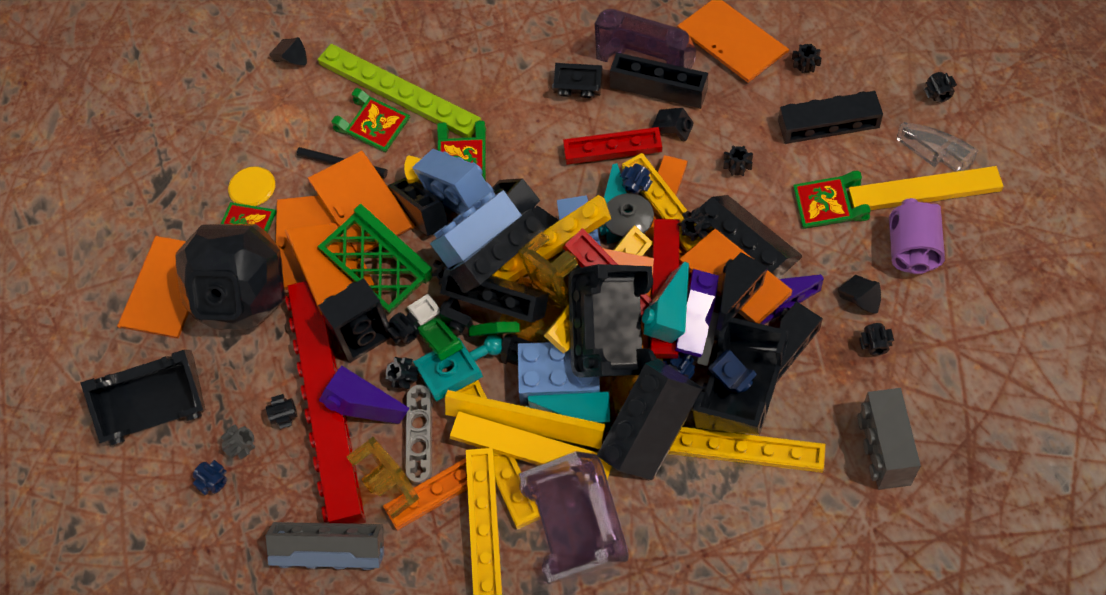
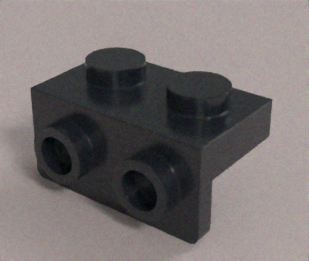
M555 63L552 90L557 93V96L571 97L572 93L581 94L580 97L595 98V95H601L603 67L602 65Z

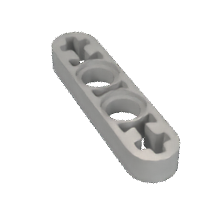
M415 385L407 393V407H409L406 417V475L414 486H418L432 477V396L429 389L424 385ZM418 394H423L424 398L421 399L422 409H418V404L416 402ZM417 417H424L427 420L422 428L412 426L414 419ZM416 442L426 443V449L422 453H414L412 451V446ZM416 461H421V467L424 472L421 473L420 478H416L414 474L417 472Z

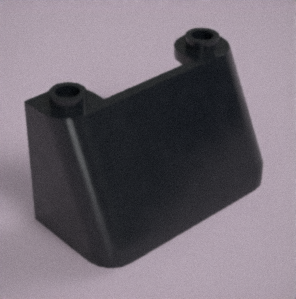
M597 264L576 268L571 271L568 278L571 368L576 377L639 376L645 363L656 359L651 349L642 348L640 295L647 294L653 286L652 266Z
M181 350L171 353V356H165L124 371L80 382L99 443L108 441L109 446L124 442V436L182 417H186L187 421L202 417L201 411L206 410L192 350Z

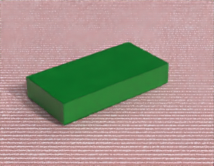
M439 316L417 328L419 336L440 361L463 349L461 341Z
M492 322L471 325L469 327V336H490L520 332V326L517 322Z

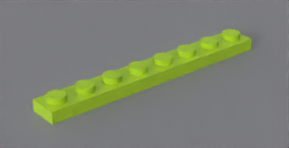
M330 44L317 59L319 65L436 124L447 123V128L463 138L472 137L476 132L475 122L482 121L480 117L333 44Z

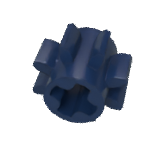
M636 163L633 167L625 166L620 175L623 178L622 181H624L622 184L623 188L637 195L643 190L647 192L653 182L649 177L650 171Z
M678 352V359L664 358L662 361L667 365L672 364L676 366L678 372L689 379L695 373V366L692 365L694 359L689 354Z
M213 460L211 464L202 462L193 472V478L196 479L193 485L204 495H207L209 491L213 494L218 493L227 482V477L224 476L227 471L216 460Z

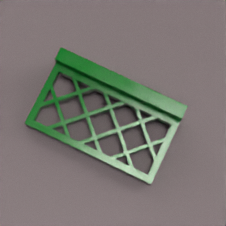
M359 204L354 209V214L318 245V249L353 282L363 279L364 274H379V285L369 286L373 291H378L376 296L388 314L397 308L423 282L426 284L433 278L432 267L362 204ZM355 223L361 229V236L347 237V230ZM333 242H343V253H332L327 247ZM347 242H361V253H346ZM364 242H376L379 245V252L364 253ZM346 258H361V269H349L346 266ZM364 258H379V269H364ZM382 258H394L397 261V269H382ZM382 274H397V285H382ZM400 274H411L416 280L411 285H400ZM382 291H397V298L388 305L382 299Z

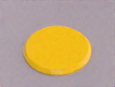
M247 167L232 177L228 185V193L234 203L259 206L266 202L274 193L275 179L272 173L263 167Z

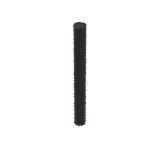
M298 147L296 155L299 157L330 165L345 159ZM374 166L381 178H386L388 170Z

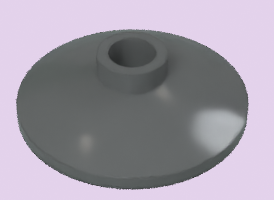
M632 193L621 194L612 198L607 203L611 220L606 222L605 226L616 236L623 238L634 225L642 233H645L653 223V208L640 195ZM625 210H632V212L626 213Z

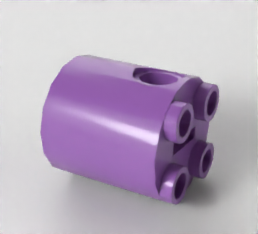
M913 198L903 200L902 205L892 210L889 215L892 264L898 270L923 274L938 268L945 261L941 206L918 202Z

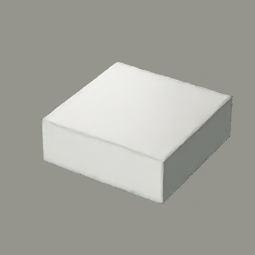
M429 294L407 306L409 313L411 312L417 318V323L420 326L437 316L440 317V308Z

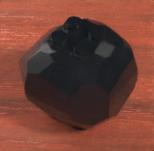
M256 224L201 225L176 252V270L182 303L194 319L214 329H253L260 325L285 298L280 249L271 236Z

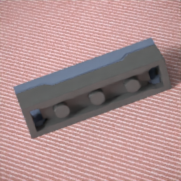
M273 522L266 534L269 566H279L281 568L305 566L310 569L318 567H333L335 569L355 567L371 570L380 567L385 554L383 524Z

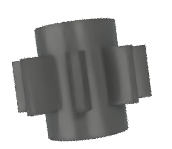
M233 425L221 436L223 440L222 449L231 458L238 455L240 459H243L255 448L253 444L254 435L246 426L238 429L236 425Z

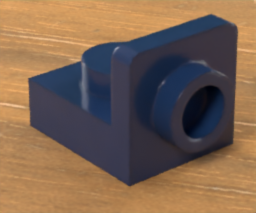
M725 350L708 368L728 392L740 393L746 391L752 385V379L757 375L754 370H748L730 350Z

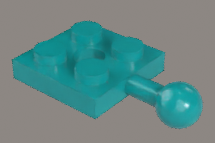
M490 335L485 339L484 345L470 352L462 343L463 349L442 361L432 351L413 361V363L418 367V373L437 402L445 397L448 390L456 392L482 378V372L475 361L487 354H500L503 339L498 335ZM446 367H453V369L448 372H442L443 369Z

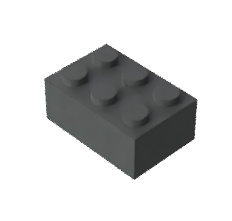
M901 388L867 392L865 401L861 403V412L858 413L857 419L860 430L864 429L866 438L863 440L865 454L870 455L872 462L869 466L871 479L876 481L878 490L911 486L921 464Z

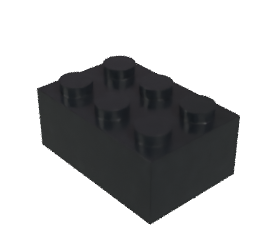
M364 278L349 284L346 289L336 295L327 297L323 303L318 305L334 341L349 363L391 338L387 331L390 326L381 302Z

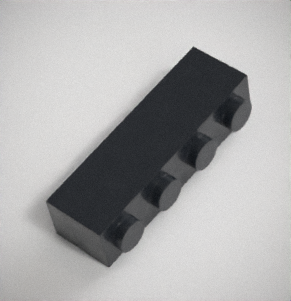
M616 52L610 68V88L701 109L708 90L709 73Z
M862 91L852 95H839L828 99H815L805 103H792L781 106L778 123L784 143L789 144L880 128L883 112L876 91Z
M531 208L522 213V216L449 271L464 293L481 285L546 230Z
M454 267L444 269L440 294L531 323L545 318L550 294L548 292L491 275L481 285L464 293L449 273Z

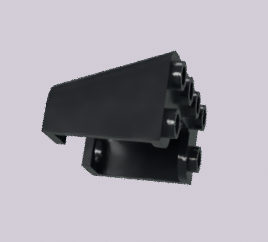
M733 318L722 331L715 330L714 340L717 341L716 352L718 353L716 360L725 350H730L748 370H754L757 375L752 379L753 383L746 391L735 393L728 392L708 370V375H710L709 381L703 384V390L691 410L693 411L692 422H695L697 429L760 435L786 354L788 330ZM711 360L709 367H710L716 360Z

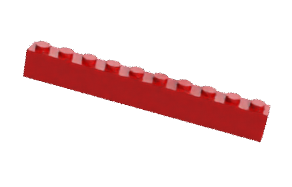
M307 281L287 285L289 295L285 296L288 310H292L293 317L289 318L292 332H296L297 338L293 340V346L296 355H300L301 361L297 362V370L300 378H304L305 384L301 385V393L304 401L307 400L309 407L305 409L307 423L312 425L313 432H309V440L312 448H316L317 456L313 457V463L316 472H320L321 481H317L319 495L324 497L326 505L321 507L325 523H365L366 518L347 417L328 409L324 403L319 401L326 386L338 371L331 332L318 309Z

